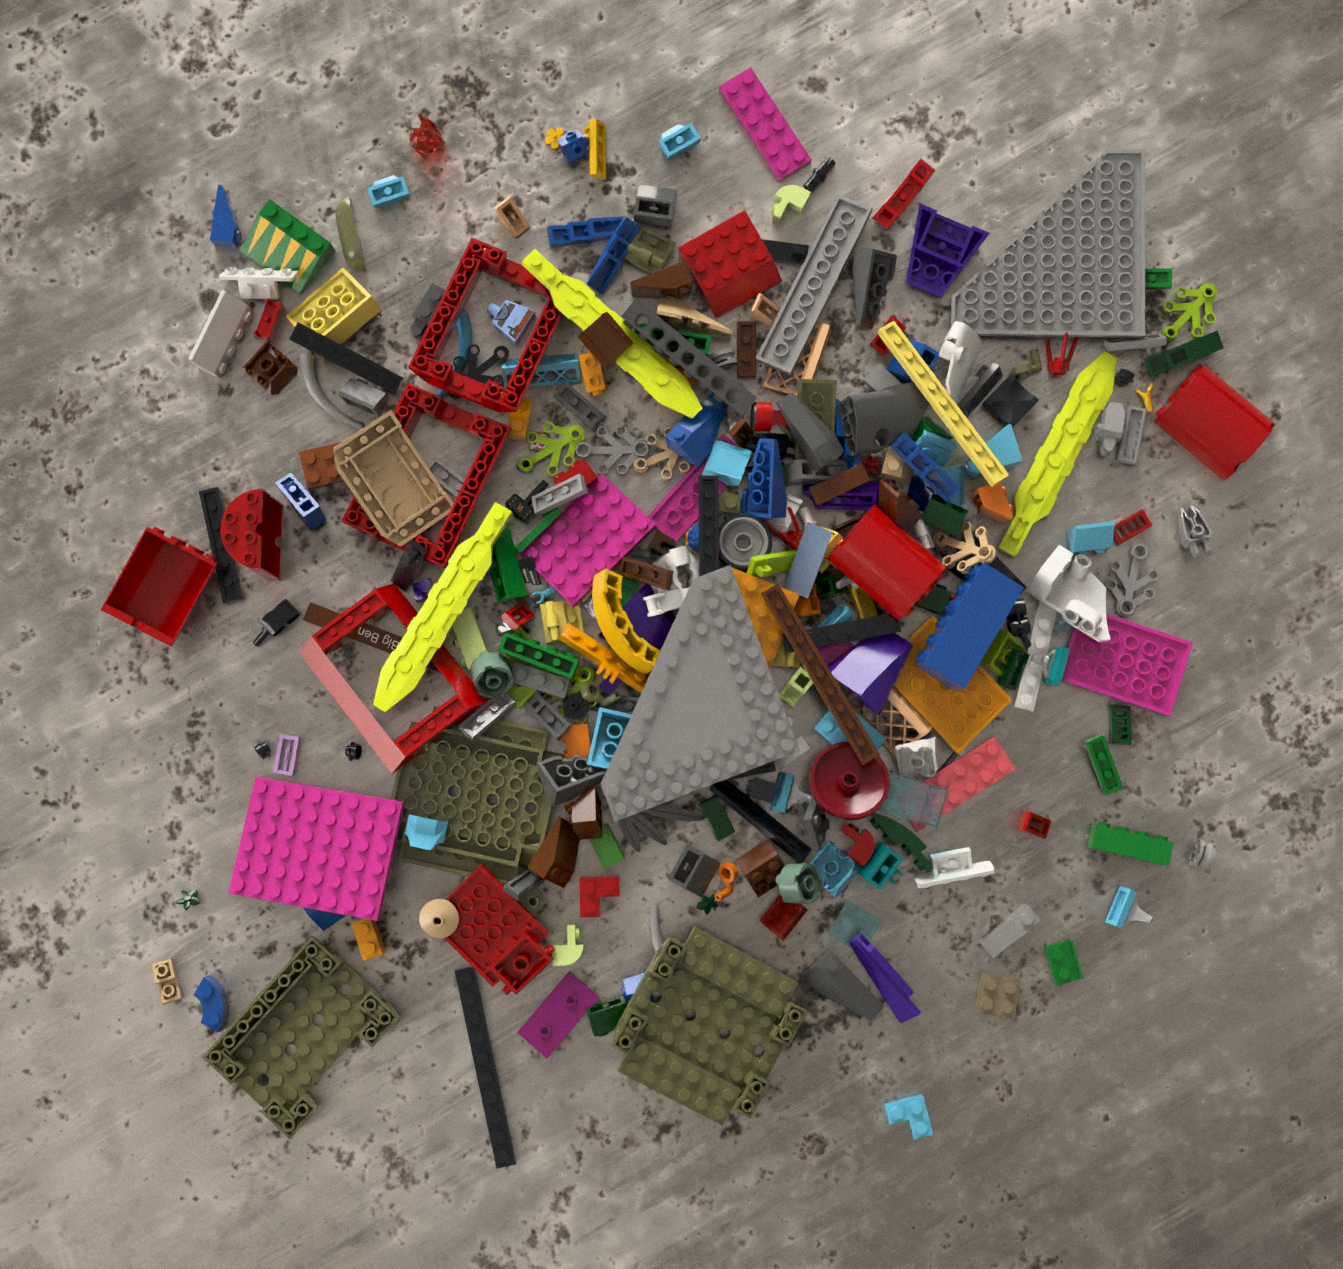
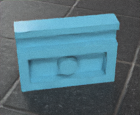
M924 430V434L918 438L916 443L939 466H944L953 454L954 448L956 449L958 446L953 441Z

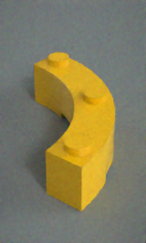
M604 569L594 575L593 606L598 624L607 642L618 656L634 669L646 674L652 671L661 650L653 647L642 637L639 638L635 634L633 626L626 612L622 610L620 602L622 599L621 583L623 576Z

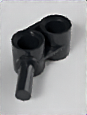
M1020 598L1017 599L1006 618L1008 632L1014 637L1021 639L1025 648H1029L1031 641L1027 634H1031V625L1028 617H1024L1027 614L1025 600Z
M287 599L280 602L276 608L268 612L260 620L259 623L263 626V630L253 641V644L259 647L268 635L277 636L285 628L286 624H291L299 617L300 612Z

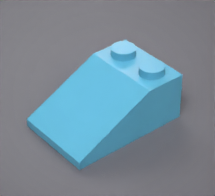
M599 707L587 765L603 769L608 768L632 714Z
M828 711L815 726V732L830 745L848 742L831 712ZM855 712L878 750L886 741V738Z

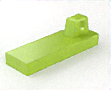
M797 549L753 556L750 558L747 574L754 577L771 576L774 573L790 571Z

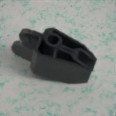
M765 432L748 435V437L757 440V443L759 438L777 439L780 460H795L794 454L787 453L788 448L794 449L795 442L789 441L787 434ZM746 444V447L755 454L757 445Z

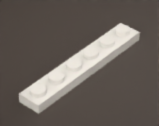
M1039 600L1029 637L1031 646L1026 650V653L1030 656L1018 683L1013 704L1015 708L1031 712L1034 711L1043 673L1042 665L1031 662V657L1033 654H1039L1042 657L1047 656L1057 614L1056 610Z

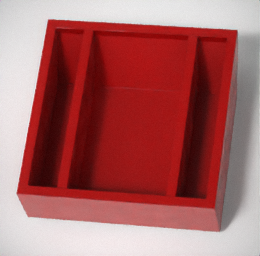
M745 210L678 247L681 259L685 262L689 273L715 318L722 316L756 297L759 293L761 294L782 282L771 254Z

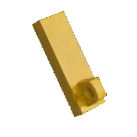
M595 118L590 120L589 126L584 127V135L590 141V175L601 181L606 180V124Z

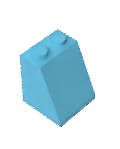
M1011 424L1006 425L986 442V445L1005 470L1015 468L1022 461ZM969 457L965 462L966 465H964L966 476H969L970 480L984 477Z

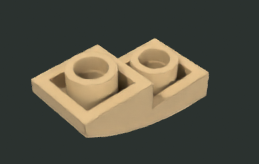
M167 959L152 964L154 979L159 987L162 1004L165 1005L184 999L173 960Z

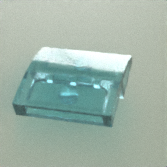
M847 900L828 934L852 948L849 942L860 932L870 942L882 920Z

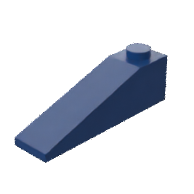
M714 392L700 403L702 410L693 419L684 416L665 436L667 447L696 467H699L710 454L720 423L723 421L729 406L725 401L722 404L713 397L715 395Z
M759 438L753 458V470L748 475L749 483L747 489H744L742 494L741 514L771 519L785 518L787 495L777 439Z

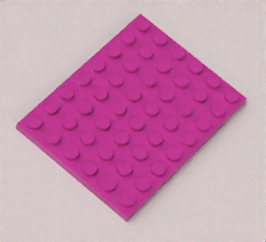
M255 777L228 894L380 921L405 802Z

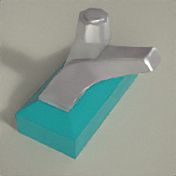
M1064 646L1054 647L1045 657L1039 654L1032 655L1031 662L1042 665L1045 684L1050 686L1061 685L1070 648Z

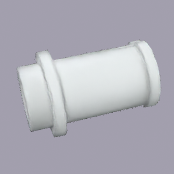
M808 506L797 511L804 524V530L807 522L817 525L818 522L814 520Z

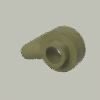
M1038 349L1030 351L1033 365L1022 364L1012 368L1013 376L1017 377L1018 380L1028 378L1030 373L1042 370Z
M588 681L581 686V695L586 701L593 702L596 700L603 707L621 698L618 692L604 698L601 695L599 686L593 681Z

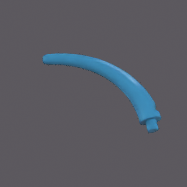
M466 308L463 309L457 322L459 333L458 356L463 357L465 360L462 372L468 361V348L472 342L471 323L469 315L466 313ZM457 359L456 365L461 366L462 360ZM440 389L436 395L443 398L447 391Z

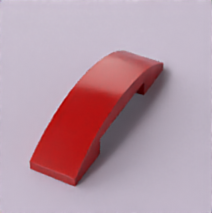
M920 159L909 172L906 179L872 219L888 230L934 174L935 169Z

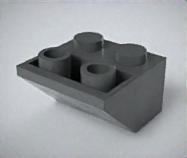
M639 184L634 208V222L672 227L677 190Z
M686 844L668 880L702 897L721 863Z

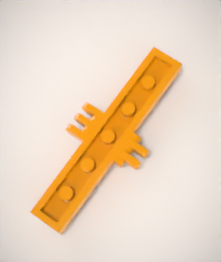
M569 623L559 637L560 641L599 665L596 674L600 675L602 671L605 672L602 677L605 680L608 676H611L609 682L613 684L617 677L642 693L649 677L648 674H643L628 665L611 647L610 649L606 648Z

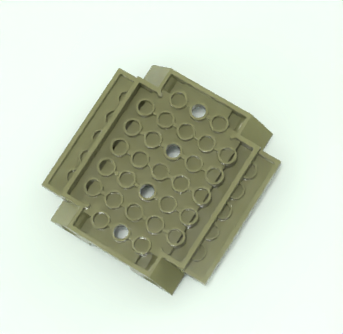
M434 706L433 711H435L439 707ZM497 720L472 741L459 730V725L462 722L457 726L453 723L423 746L424 751L397 770L391 800L405 802L397 837L398 840L402 841L398 861L469 876L483 864L502 884H507L517 877L519 866L528 867L547 835L552 803L544 793L537 763L554 756L564 758V755L545 751L549 735L547 730ZM411 722V725H410V727H409V730H410L413 726H415V725L417 724V722ZM413 777H418L421 781L420 786L416 789L410 785ZM453 785L459 788V794L456 797H451L448 792L449 788ZM490 794H495L498 797V802L494 806L489 805L487 802V797ZM530 802L537 806L534 814L526 812V805ZM409 814L449 823L445 842L439 843L431 851L410 846L409 839L405 835Z
M695 926L683 944L669 937L656 951L617 1024L611 1046L626 1053L617 1070L722 1126L732 1107L735 1111L751 1119L770 1084L767 1077L784 1045L790 1046L808 1012L791 1001L788 1003L798 982ZM653 992H659L660 999L657 1002H652L650 995ZM688 1010L695 1012V1016L691 1020L685 1019V1013ZM723 1028L729 1029V1035L726 1038L719 1037V1032ZM757 1046L763 1047V1053L760 1056H754L753 1050Z

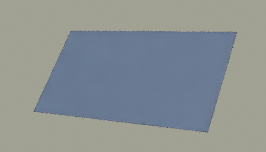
M807 522L783 588L808 599L833 532Z

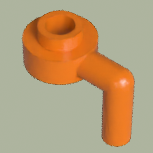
M726 862L719 866L718 873L725 882L726 888L715 894L716 901L726 898L734 891L733 881L738 878L739 872L736 865L732 862Z

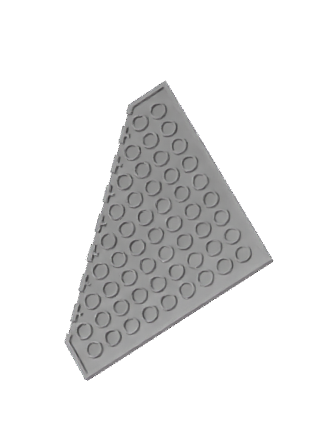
M1107 149L1094 163L1085 169L1075 181L1047 205L1036 218L1009 241L997 255L990 259L978 273L952 295L951 327L956 321L962 322L973 329L978 336L1064 337V334L1067 332L1068 337L1144 338L1145 149Z
M731 565L694 578L689 586L600 783L614 822L800 751Z

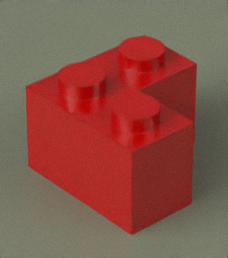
M620 875L579 877L580 918L600 917V897L620 896Z

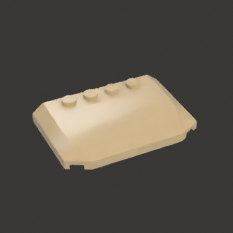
M390 410L335 446L333 453L336 471L380 535L399 546H403L448 515L454 503L447 492H444L401 428L402 425L392 410Z

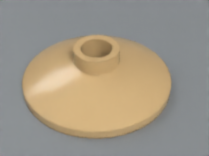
M433 899L427 902L421 909L419 921L422 929L429 936L445 938L456 930L459 924V914L451 902L444 899ZM440 918L441 923H436L434 919Z

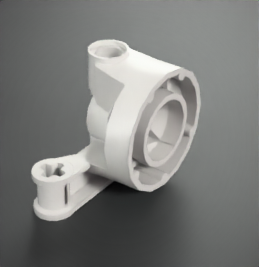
M686 545L670 549L669 552L660 555L653 563V565L672 570L674 573L670 590H664L651 585L654 595L643 597L647 604L648 617L680 608L692 580L699 577V560L689 553ZM676 566H682L687 573L688 580L684 588H681L682 584L677 578L678 570Z

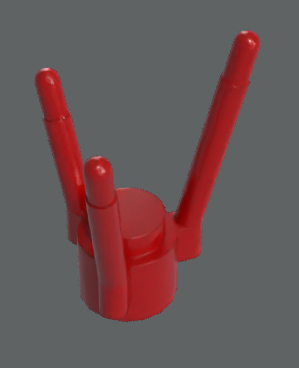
M1067 332L1064 334L1061 356L1056 357L1054 361H1052L1050 341H1046L1048 369H1051V374L1066 375L1067 371H1069V365L1079 337L1074 338L1067 360L1065 358L1068 341Z
M791 507L787 509L796 531L791 530L787 533L782 531L780 533L769 523L761 519L769 530L792 550L798 549L803 532L797 523Z

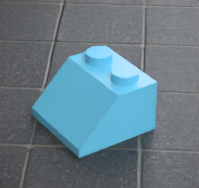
M1114 521L1079 525L1071 528L1066 532L1069 551L1076 554V556L1080 554L1087 556V552H1095V555L1107 553V550L1113 547Z

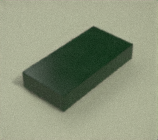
M1012 648L998 684L1016 690L1030 655Z

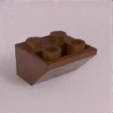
M883 479L879 481L878 506L908 533L923 516L918 511L920 506L892 481L889 483Z
M768 839L735 860L758 898L777 886L776 877L785 866Z

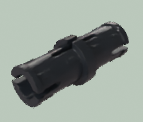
M826 156L819 167L812 171V176L803 185L806 190L811 185L808 191L813 193L819 183L826 179L827 173L836 164L832 159L827 165L831 157Z

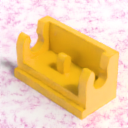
M851 588L849 590L858 619L878 616L873 599L861 588Z

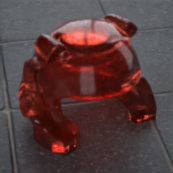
M420 113L418 117L422 124L418 128H411L409 144L415 149L417 154L424 156L427 153L434 152L436 149H442L445 145V140L435 123L426 115Z

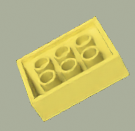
M342 268L285 317L294 327L299 322L323 336L342 344L379 313L381 308L372 296Z

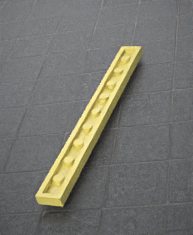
M895 321L880 328L877 334L990 486L993 487L1009 476L1007 471Z

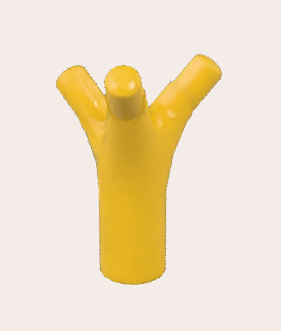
M1150 383L1146 393L1139 389L1136 390V393L1144 401L1145 409H1147L1146 413L1153 412V383Z

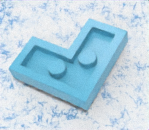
M922 1094L884 1104L889 1125L908 1120L914 1140L933 1135Z

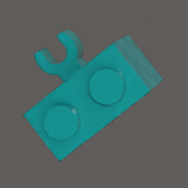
M880 842L858 874L881 891L888 880L892 884H897L893 876L895 874L903 875L897 867L904 858L883 842Z

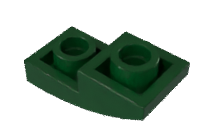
M716 795L698 804L705 821L709 823L717 841H721L735 832L726 811Z

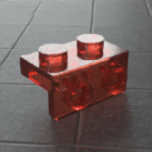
M780 894L760 922L784 941L808 909L799 903H785Z

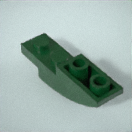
M1217 330L1148 357L1144 361L1149 375L1152 377L1224 349Z
M876 813L870 815L872 818L870 823L876 830L881 829L884 833L882 837L889 846L891 844L898 846L902 843L901 849L907 856L912 855L915 859L913 863L919 871L924 870V872L928 873L934 868L922 854V851L927 846L912 831L886 816Z

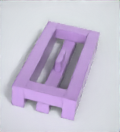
M280 734L273 773L294 776L301 737ZM288 739L283 769L279 770L284 741ZM292 740H295L290 769L287 771Z

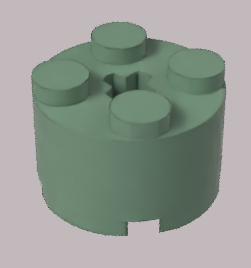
M483 651L473 661L470 672L474 687L479 695L486 698H494L497 694L502 693L503 695L511 689L513 675L508 659L499 653Z
M790 863L784 866L781 873L777 875L776 884L779 886L780 894L785 903L808 904L814 903L819 898L821 891H818L819 885H822V877L815 865Z

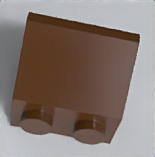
M591 785L572 804V812H569V823L572 824L573 832L577 833L579 840L603 838L602 801L598 797L599 794L595 785Z

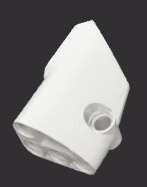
M958 321L953 323L947 333L939 353V357L950 361L945 390L956 404L982 346V342L975 331L967 324Z
M1058 545L1035 576L1027 593L1061 613L1062 618L1067 623L1096 641H1110L1106 617V587L1089 570L1092 564L1089 557L1080 554L1074 558V553Z

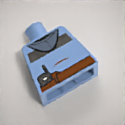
M505 300L501 307L491 303L487 309V313L494 317L492 320L493 327L515 346H518L536 317L534 310Z

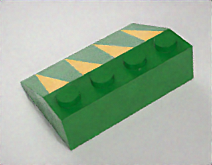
M269 199L254 220L240 251L264 269L272 268L273 270L280 271L281 269L288 268L291 271H298V276L293 281L282 282L301 295L335 249L331 242Z

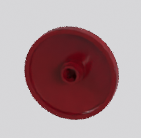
M840 742L827 747L817 756L810 771L809 785L813 798L825 812L843 820H859L872 815L881 807L889 791L890 779L887 767L880 756L861 765L848 742Z

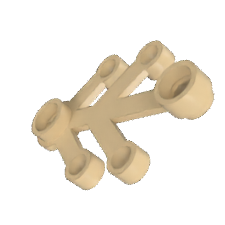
M668 426L664 429V437L666 436V432L668 430H671L673 427ZM649 434L646 437V443L650 447L655 446L666 451L647 459L643 457L637 458L634 461V470L638 474H645L649 470V466L669 458L666 467L661 471V478L664 481H669L672 478V471L679 455L670 450L665 441L657 439L655 434ZM651 437L655 438V442L650 443L648 439ZM685 459L681 461L678 465L679 471L686 474L690 470V462ZM644 462L645 466L642 468L638 467V463ZM683 464L688 466L686 470L681 469ZM669 472L670 476L664 477L663 473Z
M964 522L961 525V531L964 533L966 543L950 538L949 535L944 534L941 530H938L933 536L934 543L939 547L951 546L961 550L943 558L942 563L948 569L953 568L957 561L971 554L976 555L967 561L963 560L958 563L957 569L962 574L968 573L972 566L980 562L991 563L997 554L996 549L989 545L987 539L989 531L983 526L977 528L975 532L979 538L980 547L975 546L972 534L974 526L970 522Z

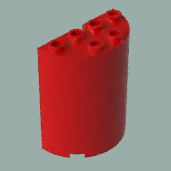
M1200 363L1192 370V374L1180 384V388L1168 398L1170 403L1166 407L1162 406L1155 415L1158 417L1153 421L1223 481L1234 474L1242 462L1245 463L1254 454L1275 426V423L1209 367Z
M264 489L247 491L236 497L229 504L223 514L220 527L221 539L228 554L243 566L274 581H281L282 548L277 546V540L283 538L284 505Z
M876 505L862 517L827 558L898 621L903 616L907 618L914 610L912 606L915 603L918 605L946 573V566Z
M155 526L153 529L146 527L101 610L172 647L218 564L216 563L217 558L206 554L205 557L202 556L203 551L190 544L188 548L185 547L186 542L173 535L171 538L164 536L165 531Z

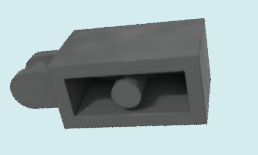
M434 283L430 285L412 315L415 321L410 330L415 338H421L424 335L445 292L444 289Z

